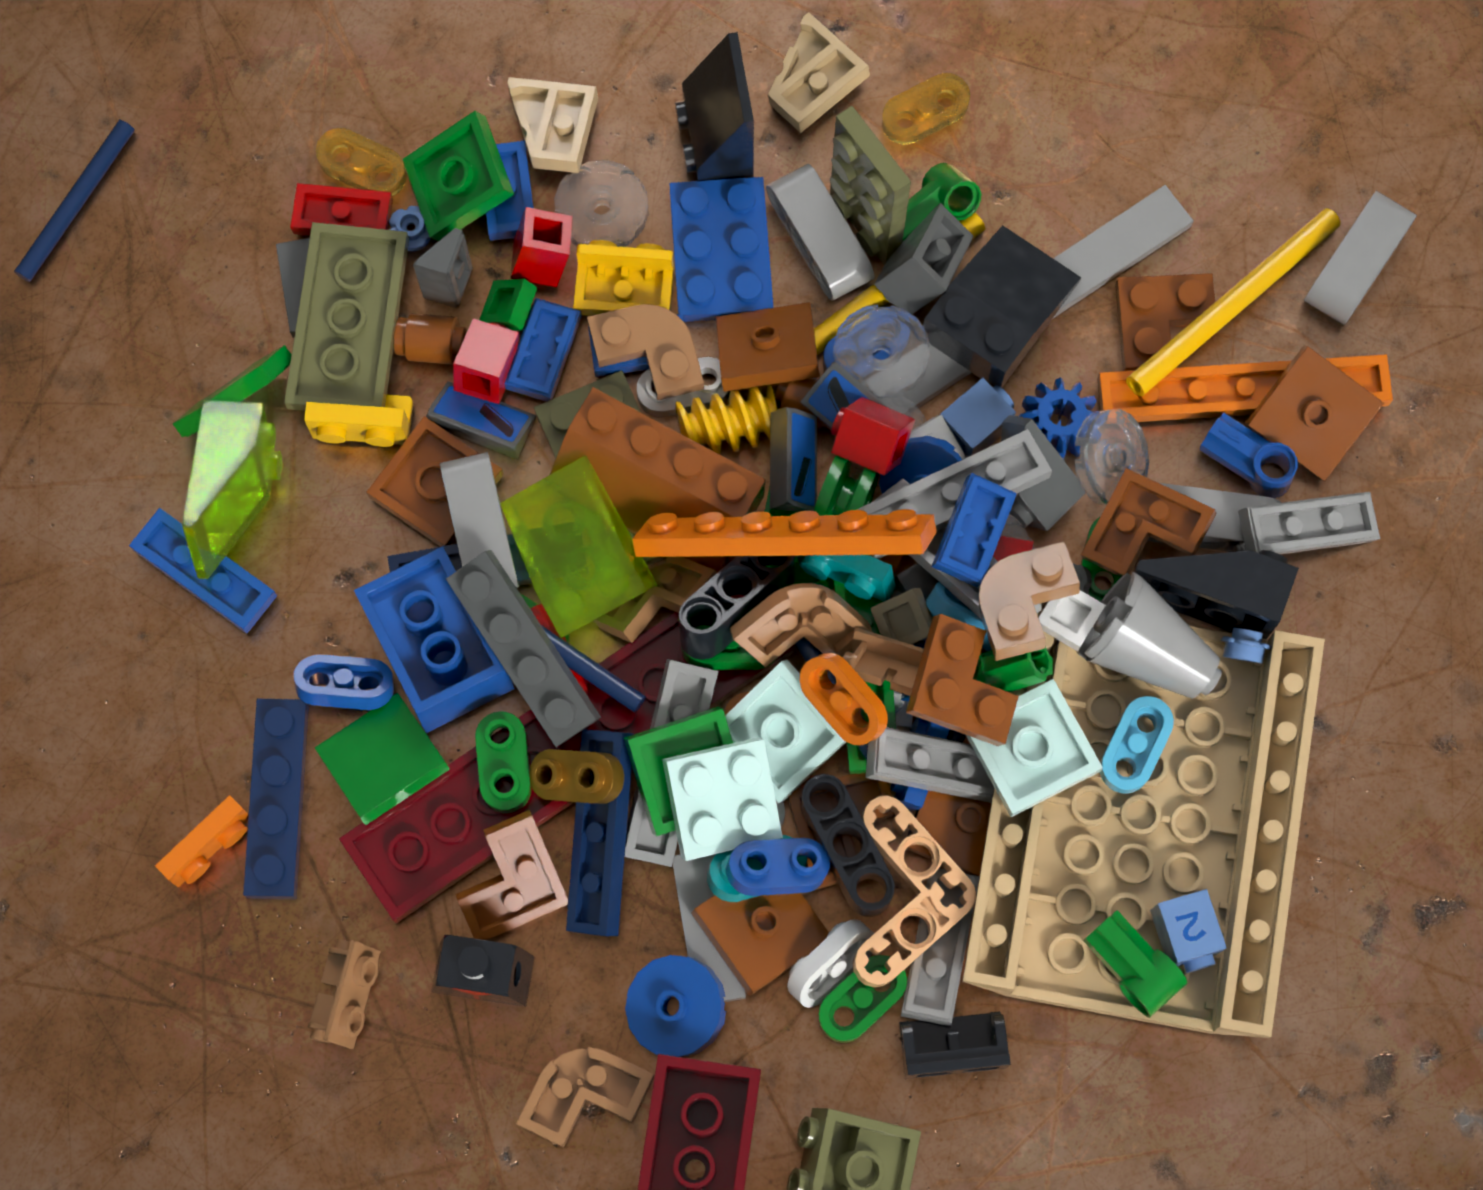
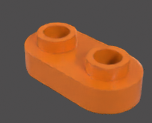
M823 653L804 664L800 672V686L804 695L844 741L852 745H865L884 733L887 727L888 715L883 702L843 657L835 653ZM828 670L835 676L836 684L831 683L829 680ZM861 708L867 713L869 723L862 718Z

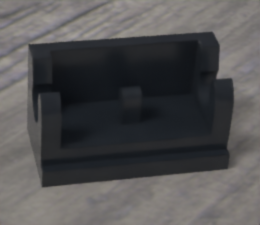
M1000 1011L953 1017L951 1027L921 1020L899 1022L905 1079L1006 1069L1011 1065L1004 1015Z

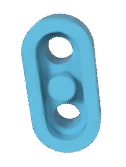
M1143 696L1132 701L1123 712L1100 761L1103 767L1100 772L1101 778L1113 791L1123 794L1133 793L1142 788L1149 780L1174 725L1173 714L1165 702L1156 697ZM1141 717L1150 719L1154 725L1153 731L1149 733L1141 731L1137 726V719ZM1119 761L1130 763L1133 768V774L1129 777L1121 776L1116 770V763Z

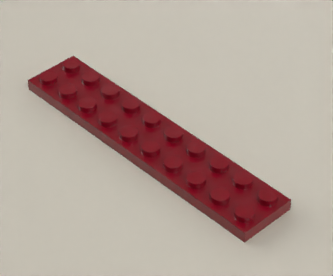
M737 594V595H732V596H730V597H731V598L739 599V598H743V597H745V596H744V595H738V594ZM674 612L637 637L633 644L628 643L599 663V665L646 696L645 701L637 712L634 713L583 678L588 689V694L586 695L601 716L599 720L585 729L634 734L650 729L666 660L670 659L687 663L681 651L678 612ZM795 644L781 654L773 664L763 669L716 670L718 675L709 709L714 708L796 652L798 649ZM531 709L518 717L527 735L530 766L534 758L544 750L580 751L582 731L564 744L555 747ZM502 728L491 736V740L498 744L504 743L508 740L510 732ZM475 746L448 765L450 770L366 826L362 822L340 837L339 840L392 920L398 923L494 857L483 832L484 829L530 810L537 827H539L574 802L546 800L539 797L532 789L528 802L520 810L513 813H499L492 810L485 803L480 792ZM550 768V771H549V780L551 781V779H552V770H551V768ZM509 777L499 779L496 783V790L500 793L511 791L514 786V780Z

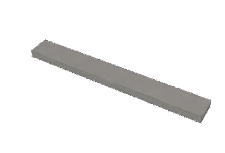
M1166 185L1053 258L1081 277L1078 285L1053 318L1192 226L1193 219ZM926 342L862 385L890 409L904 415H909L972 372Z

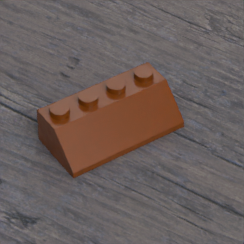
M593 387L568 427L546 482V487L636 535L650 517L660 513H673L677 515V518L697 517L708 512H719L724 517H743L746 514L756 512L764 498L766 479ZM689 556L684 558L714 569L718 573L723 569L730 556Z

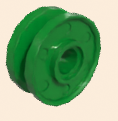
M836 455L822 485L814 511L819 516L840 515L843 512L857 510L871 503L880 473L864 467L858 479L850 477L851 461Z

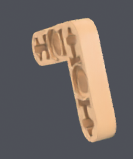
M879 796L871 800L862 812L861 818L881 855L918 896L866 940L855 953L852 962L853 971L859 981L871 987H881L891 982L972 909L976 900L975 887L968 876L904 804L890 796ZM878 809L883 814L891 810L896 815L892 825L897 832L902 835L908 827L914 834L905 838L896 851H893L888 844L894 842L896 837L886 827L881 828L879 831L874 828L873 823L877 818L873 812L874 810ZM911 845H921L929 850L932 863L926 871L916 872L907 867L904 861V853ZM941 865L947 871V873L939 878L943 884L950 890L958 886L963 891L959 898L960 903L963 905L960 909L955 904H951L947 908L942 905L940 900L944 896V891L936 882L932 884L929 890L922 883L930 879ZM918 916L926 922L928 936L925 941L913 944L903 938L900 926L904 918ZM888 932L895 946L907 953L908 957L902 960L897 951L884 964L888 971L886 975H883L878 970L869 974L864 968L869 962L865 953L870 950L872 954L878 955L891 943L884 939L883 935Z

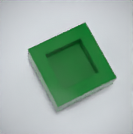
M526 279L493 280L479 320L487 323H499L513 331L522 330L530 314L531 304L538 287Z

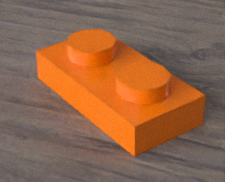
M229 795L164 856L155 867L178 888L184 882L187 884L193 883L209 868L210 862L208 859L222 846L227 849L242 838L247 831L245 824L248 822L249 814Z

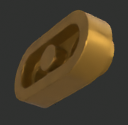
M548 749L540 752L534 758L529 771L532 789L539 797L546 800L609 803L618 797L624 785L623 767L619 760L609 753ZM550 768H551V770H552V779H551V781L549 780V771H550ZM591 771L594 772V776H595V779H594V782H593L592 785L590 784V777H591L590 772H591Z

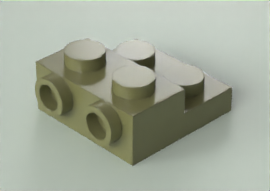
M812 1108L811 1117L805 1116L798 1128L797 1143L799 1147L804 1148L800 1169L794 1168L790 1173L787 1190H910L921 1131L829 1108Z

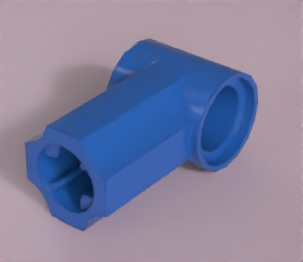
M1225 413L1213 424L1199 449L1247 480L1252 490L1259 496L1277 498L1284 495L1289 490L1298 468V459L1289 446L1267 441ZM1266 463L1277 464L1283 469L1285 475L1280 478H1270L1263 473L1261 466Z

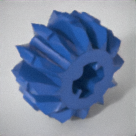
M1060 377L1055 380L1053 390L1042 382L1036 385V397L1029 395L1024 397L1022 407L1026 412L1020 414L1019 417L1032 419L1064 460L1067 449L1078 458L1083 455L1085 450L1084 444H1094L1098 434L1093 428L1100 425L1102 418L1100 413L1091 411L1097 401L1095 395L1080 398L1081 383H1075L1071 391L1065 390V383ZM1053 414H1058L1059 421L1057 425L1051 421ZM1062 415L1068 419L1066 426H1061L1060 419Z

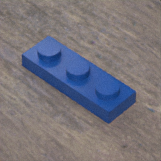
M161 508L156 511L129 545L135 553L246 634H248L277 597L274 590Z

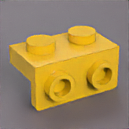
M593 240L589 244L577 245L576 256L578 265L573 309L581 311V315L593 316L642 304L656 305L670 310L674 274L672 251L665 250L660 245L650 243L639 244L636 248L617 247L615 243L607 240Z
M387 395L385 407L306 402L304 421L312 438L326 443L339 444L345 441L366 442L367 444L379 447H390L394 444L402 445L410 435L413 401L409 396Z

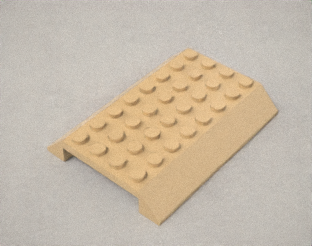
M1048 602L1041 603V611L1037 613L1038 617ZM1190 626L1219 656L1220 661L1217 668L1222 671L1218 683L1208 695L1205 696L1200 693L1197 697L1191 699L1086 661L1085 658L1077 654L1076 650L1044 632L1046 648L1053 658V674L1047 676L1044 682L1010 693L1020 696L1054 679L1099 761H1101L1123 712L1132 701L1139 697L1152 696L1165 702L1173 714L1174 725L1149 780L1142 788L1133 793L1123 794L1113 791L1103 782L1099 772L1010 817L994 788L962 982L1008 997L1209 1034L1272 1037L1325 639L1275 630L1268 640L1262 639L1261 643L1269 644L1271 649H1265L1263 664L1223 657L1225 642L1221 641V638L1223 636L1232 637V633ZM1146 717L1137 719V726L1141 731L1145 733L1153 731L1154 725L1150 719ZM1126 761L1116 763V770L1121 776L1129 777L1133 774V768L1130 763ZM1207 889L1227 948L1213 956L1216 963L1213 966L1186 973L1184 965L1178 966L1188 981L1187 985L1153 1016L1147 1018L1124 996L1118 986L1120 981L1083 940L1118 910L1153 950L1159 949L1163 952L1150 910L1160 902Z

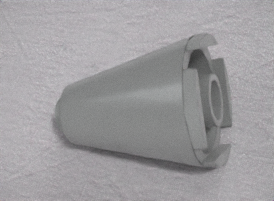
M1132 572V575L1128 573L1123 575L1101 600V603L1106 606L1077 654L1091 663L1191 699L1197 697L1200 693L1205 696L1214 689L1222 674V671L1217 668L1220 661L1219 656L1142 576L1135 572Z

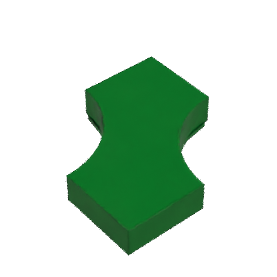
M283 345L254 362L224 386L197 402L177 419L173 426L183 438L185 436L189 437L217 421L241 401L272 382L289 367L292 354Z

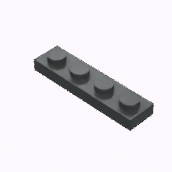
M492 550L484 551L446 578L555 747L564 744L601 718Z

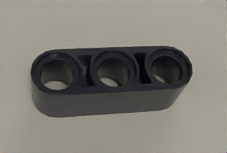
M736 556L682 604L679 611L680 642L685 653L694 659L705 660L718 655L734 641L730 630L731 626L774 592L794 585L795 556ZM774 564L779 565V567L769 568L766 565ZM738 594L744 595L745 597L736 599L731 598L730 596ZM700 625L710 626V628L704 630L695 629L694 627Z
M820 774L812 777L807 781L802 791L800 808L803 817L815 840L823 846L829 857L830 869L849 906L861 916H878L887 910L893 898L895 884L892 875L841 780L829 774ZM828 790L835 795L838 805L832 811L820 812L814 809L809 798L816 791ZM843 834L852 835L860 842L861 851L856 856L843 857L834 850V839ZM866 879L876 880L884 889L883 899L875 903L863 901L857 894V884Z

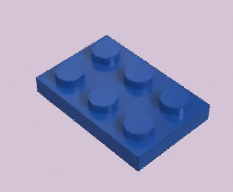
M752 177L669 183L678 314L683 313L684 322L716 320L717 316L774 308L764 178Z

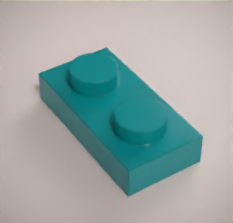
M869 555L797 556L799 565L810 576L820 580H826L829 577L843 583L849 592L862 599L869 600L871 597L885 602L889 600L896 587L892 565Z

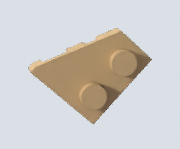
M809 12L803 16L798 39L794 47H789L783 60V71L776 76L768 93L770 105L800 133L870 76L869 66Z
M509 77L507 83L533 168L579 173L598 101L596 86Z

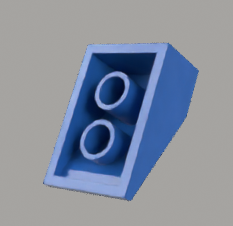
M443 546L354 590L425 733L515 689L510 676L447 582L446 578L455 573L456 570Z

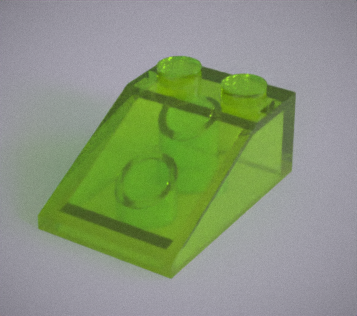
M203 401L182 523L198 579H208L270 499L272 481L280 480L282 455L281 451H274L276 439L274 423H267L263 403Z
M586 455L500 503L536 594L560 638L657 586L643 557H635L632 537Z

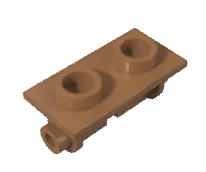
M856 627L854 629L852 652L846 651L843 658L864 681L881 686L886 680L891 682L890 690L910 696L924 649Z
M337 939L335 948H329V955L321 979V983L336 987L334 996L323 993L317 994L311 1019L307 1027L312 1029L310 1039L324 1043L331 1042L354 1050L357 1036L364 1026V1010L369 992L378 975V960L381 951L355 940L350 942Z

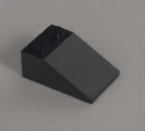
M738 32L728 33L682 82L683 101L675 102L679 130L688 129L690 144L682 145L686 172H695L697 181L754 177V118Z
M1002 225L951 282L947 290L925 317L921 339L979 378H984L991 386L998 385L1002 388L1078 285L1081 277Z
M1250 550L1139 560L1134 572L1142 576L1179 616L1227 633H1232L1233 628L1263 633L1262 639H1267L1280 623L1299 568L1287 564V558L1278 553L1268 550H1261L1257 553Z

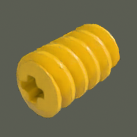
M767 385L766 397H763L757 387L749 388L747 401H744L738 390L730 391L728 405H725L719 394H711L709 409H706L700 398H693L690 413H687L681 402H675L680 434L701 445L708 444L710 449L719 455L722 440H727L734 452L739 451L741 436H746L753 448L758 447L760 432H765L770 440L771 412L777 410L771 385Z

